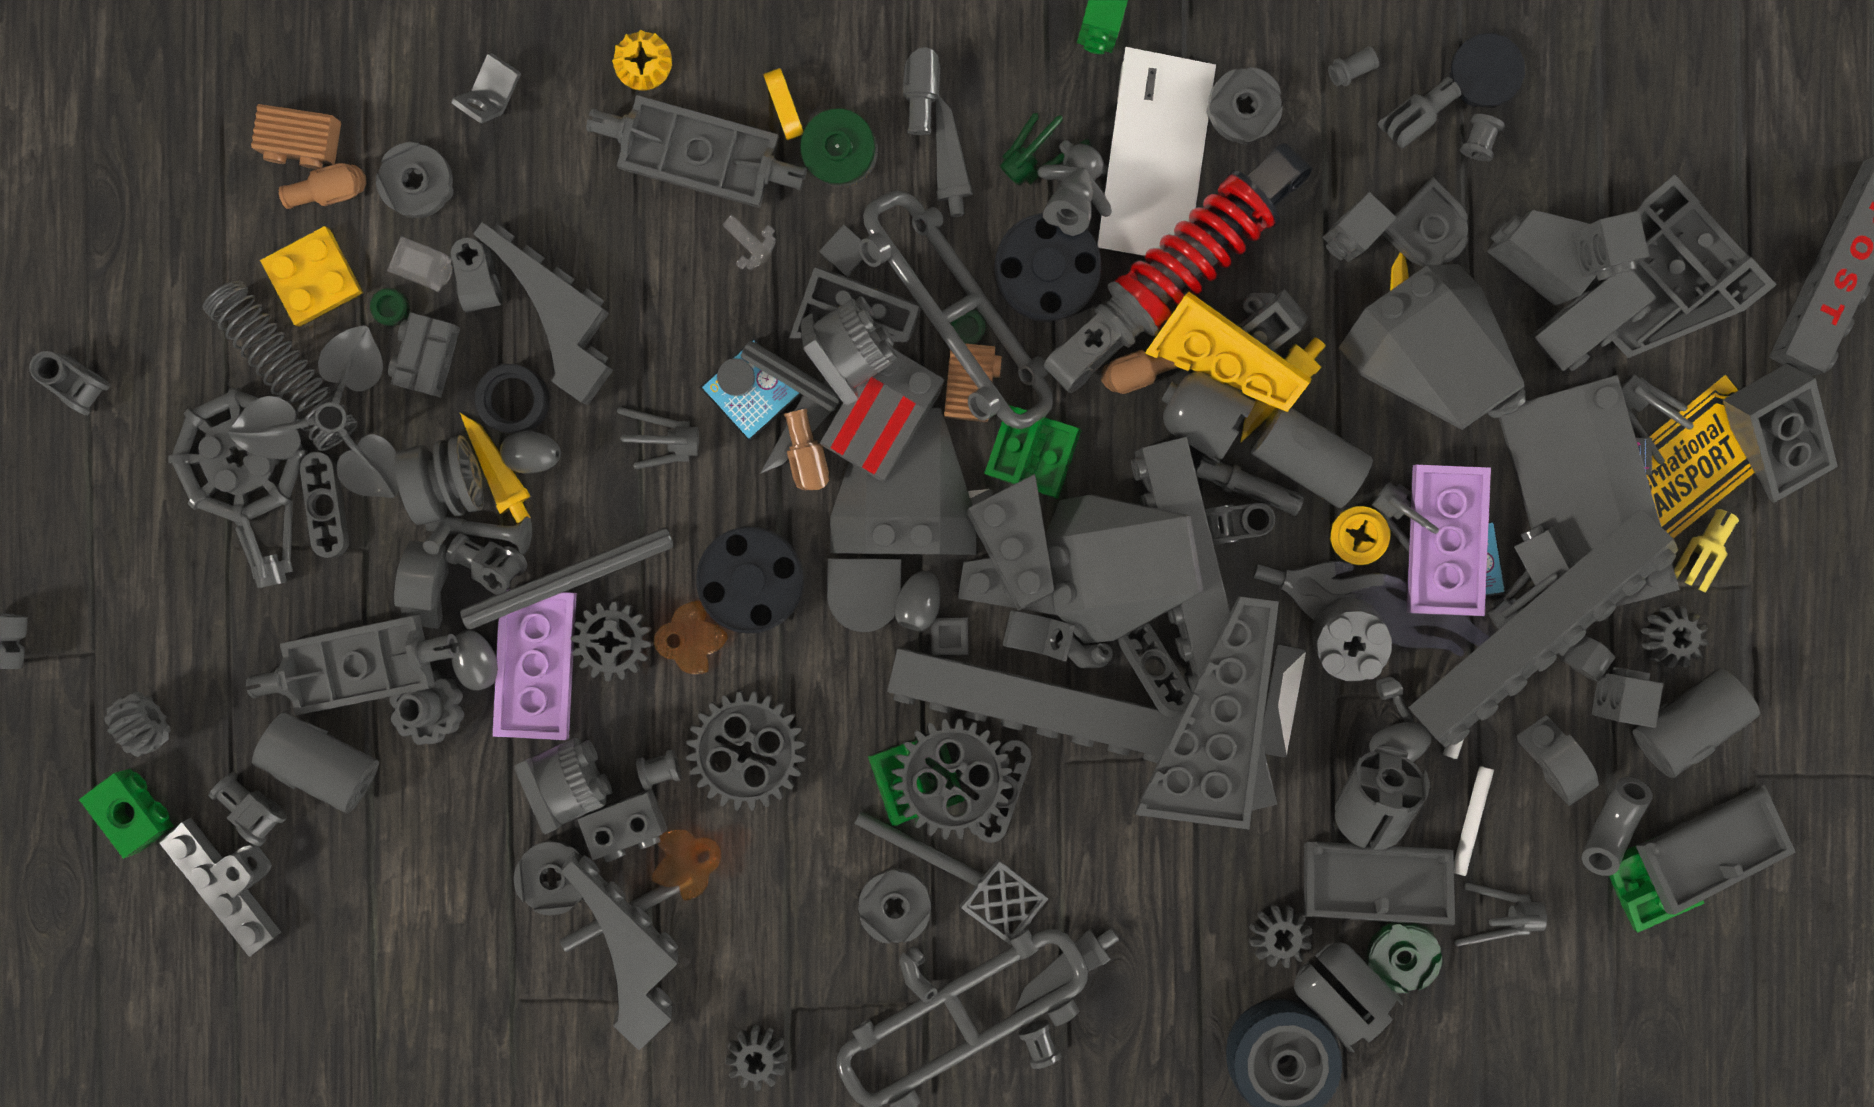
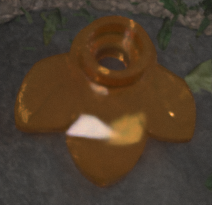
M701 601L689 602L677 608L671 623L662 625L654 636V646L657 652L664 658L674 659L679 668L689 674L707 673L709 665L706 655L719 650L728 639L727 633L719 626L705 622L707 612ZM671 634H676L680 640L679 645L675 648H670L666 642L667 637Z
M672 830L659 836L661 841L658 845L667 856L652 875L653 882L664 887L679 886L680 894L684 901L696 898L707 888L709 874L720 864L721 850L719 846L709 838L695 839L686 830ZM708 851L710 854L709 859L704 863L698 862L699 853Z

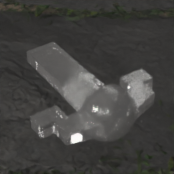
M730 215L723 226L752 254L749 259L742 256L736 265L740 269L746 266L749 270H752L761 263L767 262L777 241L772 236L775 230L768 225L761 233L766 238L761 243L733 215Z

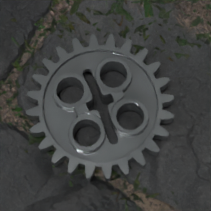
M741 690L736 694V701L732 702L731 698L725 694L722 696L723 707L712 701L709 704L712 715L700 712L698 717L704 723L703 726L692 725L690 728L691 731L698 735L697 738L686 741L687 745L696 748V752L686 756V760L697 761V766L690 771V775H702L703 778L699 781L697 787L701 788L708 784L711 787L707 796L709 799L717 793L722 795L720 806H724L729 799H733L735 810H739L743 801H747L750 810L753 811L756 808L757 800L760 799L763 805L768 807L770 805V794L781 800L784 795L780 787L784 786L788 789L794 787V783L788 776H800L802 773L794 763L804 762L806 756L796 752L797 749L806 745L804 740H795V735L802 731L803 728L802 726H790L789 723L795 717L794 713L788 714L785 717L781 714L785 703L782 702L775 708L770 706L772 695H768L763 702H759L758 692L753 691L749 700H745ZM731 717L743 719L746 724V731L743 735H733L728 730L727 724ZM767 731L776 733L780 739L779 748L775 750L766 749L761 743L762 734ZM720 735L738 746H743L746 742L752 744V752L771 757L777 763L776 765H771L752 754L747 759L741 757V749L728 744H722L716 740V737ZM721 750L729 754L732 761L729 768L721 769L714 764L713 755L716 751ZM749 766H760L765 772V781L758 784L751 782L746 773Z
M957 718L953 728H950L946 719H941L940 729L936 730L934 725L929 722L927 723V735L924 736L921 732L915 730L914 736L917 742L915 744L907 741L903 742V745L909 751L907 756L902 754H896L895 756L904 763L903 768L892 769L893 774L901 777V781L893 784L892 788L903 790L904 793L895 801L897 804L908 803L909 807L903 815L906 818L914 814L918 815L914 826L918 829L927 822V834L930 836L936 832L937 828H941L942 838L946 840L951 830L955 831L958 839H963L964 828H968L973 835H977L976 823L981 822L989 828L991 825L987 815L992 813L1000 817L1001 813L996 808V803H1008L1009 801L1005 796L1001 795V790L1012 788V784L1003 781V776L1010 774L1012 769L1001 767L1000 764L1008 758V754L995 753V750L1001 744L999 740L990 743L986 742L990 734L989 730L985 729L979 735H976L977 723L971 722L967 729L963 730L962 719ZM952 742L957 747V756L952 762L944 763L940 759L939 750L944 743ZM927 757L932 758L951 773L958 770L959 772L956 777L979 795L978 799L973 800L955 785L950 784L946 788L947 779L927 765L925 759ZM975 765H983L987 772L985 781L979 785H973L969 780V771ZM931 772L935 777L934 788L929 792H920L916 785L918 777L922 773ZM953 795H961L965 802L963 810L956 815L949 814L946 809L948 799Z

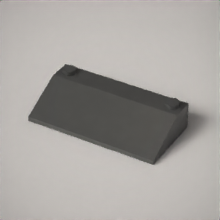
M1618 375L1525 401V404L1520 406L1517 411L1499 418L1531 529L1542 525L1544 530L1555 526L1575 564L1640 508L1661 526ZM1672 563L1661 571L1657 569L1645 578L1644 586L1632 596L1625 595L1615 605H1625L1680 590Z

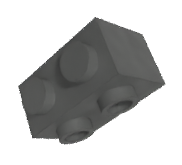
M652 788L598 808L577 819L592 860L604 857L605 862L626 855L625 848L638 844L640 849H644L661 841L659 836L668 829Z

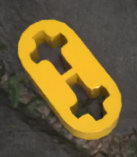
M781 68L763 74L786 139L790 140L803 135V129Z

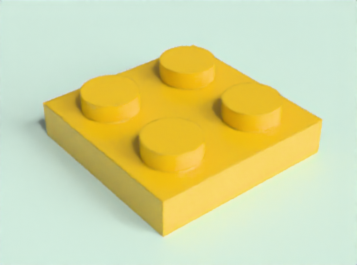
M326 226L260 260L293 324L298 327L363 294L330 228Z

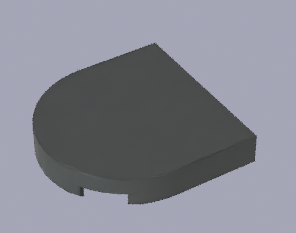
M1432 177L1395 214L1397 218L1382 233L1411 262L1424 267L1427 265H1444L1456 258L1466 247L1468 242V216L1462 205Z
M828 559L827 598L829 608L835 619L844 627L857 632H871L887 625L895 616V602L901 590V559Z

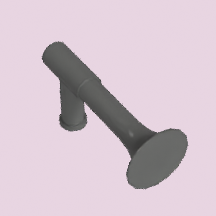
M445 517L444 520L425 524L426 530L433 531V533L423 543V548L429 554H437L448 534L458 535L461 533L509 541L518 547L521 554H525L531 542L532 522L529 517H525L517 525L502 526Z

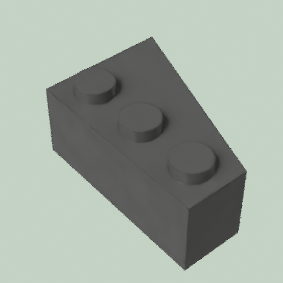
M814 267L789 338H802L801 320L809 314L813 313L819 321L849 300H856L862 296L874 313L871 318L876 327L879 328L883 325L895 342H907L912 336L921 307L918 303L827 269Z
M1035 474L968 508L967 515L1017 610L1020 611L1051 595L1054 592Z

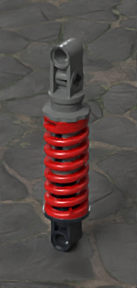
M1282 143L1248 176L1240 171L1232 170L1220 184L1218 194L1208 195L1204 199L1203 208L1198 207L1190 211L1189 222H1178L1174 228L1175 235H1164L1159 243L1160 249L1151 248L1146 252V262H1135L1132 264L1128 274L1119 276L1115 281L1107 285L1112 295L1110 301H1107L1105 305L1100 304L1095 308L1096 315L1065 344L1050 354L1044 363V368L1068 393H1073L1081 388L1091 375L1124 345L1130 348L1135 343V337L1139 333L1144 331L1152 337L1156 336L1159 333L1161 324L1164 321H1168L1172 315V311L1168 308L1172 303L1178 306L1185 297L1183 293L1187 289L1195 295L1201 293L1202 285L1198 279L1202 276L1208 281H1214L1217 273L1213 266L1216 263L1223 268H1228L1231 265V258L1224 249L1226 246L1239 255L1246 251V245L1239 236L1240 233L1251 241H1257L1260 239L1261 232L1265 228H1272L1280 223V216L1275 207L1307 180L1313 168L1287 143ZM1091 340L1096 342L1102 341V346L1097 347L1094 344L1090 346L1089 342Z

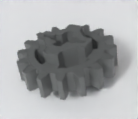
M612 601L609 610H607L604 603L596 604V614L591 610H585L583 613L587 621L575 622L574 626L581 630L580 635L571 636V641L579 643L580 648L575 649L572 654L573 656H583L584 660L579 665L581 669L588 666L593 667L591 671V677L593 678L604 672L605 681H612L614 674L617 672L621 680L628 677L627 668L637 673L641 670L637 660L647 661L649 659V656L643 652V649L653 646L652 641L645 640L644 634L649 633L651 627H641L639 623L645 616L639 614L633 617L631 615L633 611L632 605H627L621 611L618 601ZM606 617L601 630L594 633L590 632L600 619ZM623 620L631 626L635 635H629L624 629ZM613 632L615 639L627 643L615 646L611 650L610 644L605 643V641H598L597 639L610 636ZM590 647H594L601 655V662L594 657ZM634 650L626 662L618 665L620 655L624 651Z

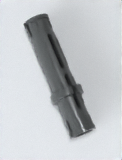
M1201 454L1196 463V477L1221 486L1225 492L1231 493L1234 491L1271 507L1283 510L1293 516H1296L1302 507L1304 494L1241 470L1239 465L1232 464L1230 466L1222 462L1218 463L1204 454Z

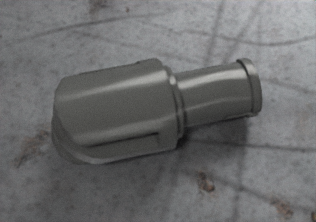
M927 47L919 48L912 52L904 65L903 96L906 100L910 101L908 133L912 135H930L931 102L939 98V57L933 49Z
M1446 77L1424 96L1414 94L1382 118L1378 126L1403 149L1436 124L1437 113L1459 98L1461 90L1455 81L1449 86L1452 79Z

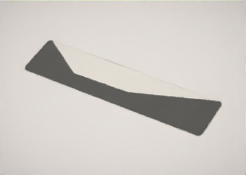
M1283 645L1277 646L1261 736L1265 754L1279 757L1287 756L1306 654L1304 649Z

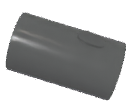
M1292 407L1288 412L1275 408L1257 434L1250 450V454L1337 508L1345 506L1356 494L1367 477L1373 462L1371 456Z
M1716 669L1671 703L1661 706L1659 708L1656 728L1639 725L1633 729V736L1647 758L1663 774L1670 778H1675L1691 765L1707 758L1716 750V747L1758 718L1760 711L1752 695L1737 678L1724 669Z
M287 712L279 714L260 738L253 754V765L270 773L293 790L298 788L345 814L350 813L369 789L378 770V760L328 734V730L302 721Z

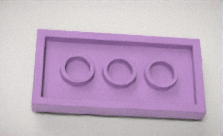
M1413 465L1411 509L1438 527L1439 532L1434 534L1411 519L1407 613L1485 616L1491 468Z
M562 592L499 618L497 641L498 672L495 679L493 736L552 740L569 739L573 672L572 652L574 651V642L571 641V636H574L577 593Z

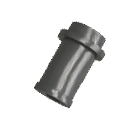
M1368 46L1364 50L1343 60L1336 58L1333 64L1328 67L1329 76L1336 86H1348L1352 79L1379 67L1378 57L1374 49Z

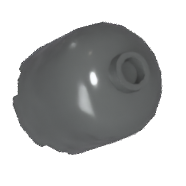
M1192 372L1186 375L1179 385L1172 381L1161 399V401L1167 404L1163 413V422L1167 430L1179 439L1187 437L1190 446L1219 463L1238 435L1237 429L1244 417L1249 416L1257 399L1242 394V391L1227 383L1222 384L1210 377V374Z

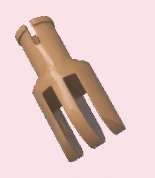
M346 163L333 164L312 170L308 180L280 186L279 197L286 209L314 201L321 206L332 205L352 199L358 193L363 192L367 184L366 175L356 165Z
M1139 350L1116 358L1105 365L1101 372V381L1110 391L1126 394L1154 384L1156 375L1178 367L1174 366L1172 361L1160 356L1155 358L1145 354V351Z
M807 408L785 413L784 417H786L792 446L789 447L790 450L786 452L793 480L801 490H820L829 482V471L823 446L817 440H813Z

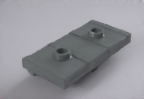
M1757 785L1749 791L1636 846L1666 913L1673 915L1796 853L1765 785Z
M1306 842L1304 844V916L1455 925L1453 850L1391 846L1386 849L1372 850L1370 844L1362 848L1353 843Z

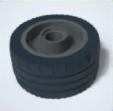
M1286 999L1262 1001V1003H1257L1244 1011L1239 1016L1240 1018L1235 1021L1232 1030L1229 1032L1226 1044V1062L1230 1077L1245 1101L1252 1107H1323L1327 1104L1339 1086L1342 1073L1340 1048L1330 1028L1308 1007ZM1287 1055L1284 1060L1278 1061L1282 1056Z

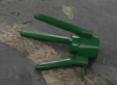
M1033 113L1011 148L1002 156L1004 161L999 167L1016 185L1021 186L1025 181L1031 185L1039 177L1038 169L1041 166L1034 169L1038 161L1032 154L1063 121L1061 115L1056 116L1027 149L1024 147L1020 149L1039 118L1037 113ZM1085 139L1080 143L1089 145L1090 141ZM1062 152L1043 165L1062 163L1064 153Z

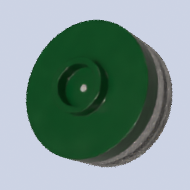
M837 108L819 113L808 123L801 139V154L808 170L819 180L834 187H849L861 182L870 174L877 160L878 145L874 132L864 119L852 111Z

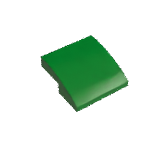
M1009 405V407L1017 414H1023L1027 411ZM1045 417L1024 429L1012 428L1002 421L984 474L1014 485L1035 474L1038 493L1058 499L1082 430Z
M915 739L909 742L915 744L917 740ZM944 743L939 750V756L944 763H949L952 760L946 743ZM903 744L868 756L890 823L893 826L918 816L914 814L906 818L903 815L909 804H897L895 800L904 793L903 790L892 788L893 784L901 781V777L893 774L892 769L903 768L904 764L895 756L896 754L907 756L909 752ZM930 757L925 759L927 765L947 779L946 788L952 784L961 789L956 772L951 773L945 770ZM931 772L922 773L918 777L916 783L920 792H929L934 788L935 777ZM961 795L951 796L946 803V808L963 802V797Z
M1636 846L1626 850L1619 870L1615 874L1609 875L1620 903L1633 929L1637 933L1704 904L1702 900L1675 915L1666 913Z

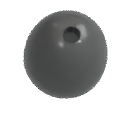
M523 430L511 433L503 440L500 455L503 463L512 471L522 474H534L546 471L556 465L561 457V450L559 445L549 436L536 431Z
M922 570L911 576L904 584L896 598L894 608L898 624L910 630L924 631L934 622L939 611L941 599L940 584L935 574Z
M465 630L456 635L458 643L452 644V648L459 646V654L456 658H452V665L460 683L474 691L493 685L497 676L498 665L497 656L491 645L475 631Z
M1403 722L1384 727L1372 737L1369 748L1373 752L1378 746L1395 747L1408 752L1407 758L1414 762L1425 753L1432 738L1429 730L1423 724Z

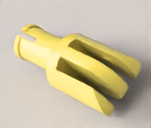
M1722 509L1715 511V515L1704 534L1691 539L1674 568L1676 579H1678L1682 570L1689 562L1693 551H1695L1700 556L1684 583L1692 586L1706 560H1713L1712 567L1706 573L1705 579L1698 589L1706 593L1727 556L1724 544L1735 525L1739 522V519L1731 513L1724 526H1721L1727 511Z

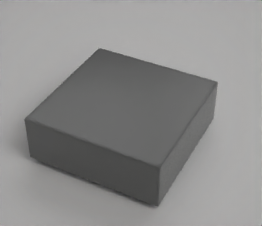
M844 224L819 251L845 277H848L863 261L859 251L861 239Z
M968 617L935 618L931 624L932 655H968Z

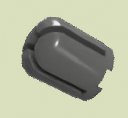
M1378 746L1373 752L1365 754L1357 761L1335 804V819L1338 828L1351 843L1364 848L1370 840L1371 849L1380 850L1396 845L1404 836L1427 799L1430 789L1426 770L1422 774L1417 765L1407 758L1408 752L1395 747Z
M1342 942L1332 943L1322 947L1314 955L1365 1009L1359 1014L1308 961L1300 968L1295 979L1294 989L1297 996L1330 1028L1349 1052H1355L1350 1045L1356 1043L1361 1038H1364L1368 1043L1371 1042L1393 1020L1388 1013L1396 1001L1403 1006V1000L1386 985L1349 945Z

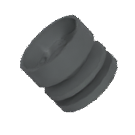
M464 436L450 437L448 443L445 440L436 441L433 446V455L425 445L397 451L395 455V473L399 492L407 513L416 525L444 520L447 514V506L454 516L464 515L466 509L469 512L483 509L484 491L480 468Z

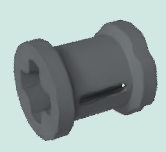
M1474 114L1471 119L1473 128L1467 143L1461 145L1460 152L1474 160L1491 161L1494 156L1492 152L1493 144L1498 132L1503 131L1505 123L1490 115Z
M673 749L667 750L665 755L645 760L643 757L636 759L639 779L645 791L651 789L652 785L671 779L674 781L682 780L679 761Z
M1047 1020L1032 1023L1018 1032L1020 1039L1025 1040L1032 1057L1030 1061L1032 1069L1045 1068L1062 1058L1060 1050L1055 1049L1048 1030L1051 1027Z

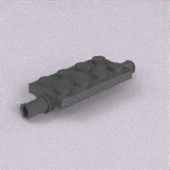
M636 95L633 109L629 115L625 114L623 117L592 108L589 116L593 118L592 120L587 119L586 129L588 132H595L618 139V143L621 144V152L617 167L624 171L757 208L761 207L766 185H769L770 181L796 188L800 191L804 185L802 181L806 178V167H799L776 160L775 153L780 137L775 133Z
M420 615L280 644L283 659L275 671L247 677L246 686L261 685V687L247 690V693L251 698H259L275 693L286 695L293 703L296 716L435 687L430 662L456 658L459 654V646L444 649L446 645L458 643L453 634L425 640Z

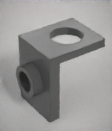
M493 53L487 54L472 90L454 97L451 103L479 123L487 122L503 115L521 73ZM468 103L478 105L485 112L472 108Z
M1011 610L1003 646L1040 653L1058 660L1067 661L1075 626L1053 618ZM1061 630L1063 634L1062 644L1059 649H1056L1055 638Z

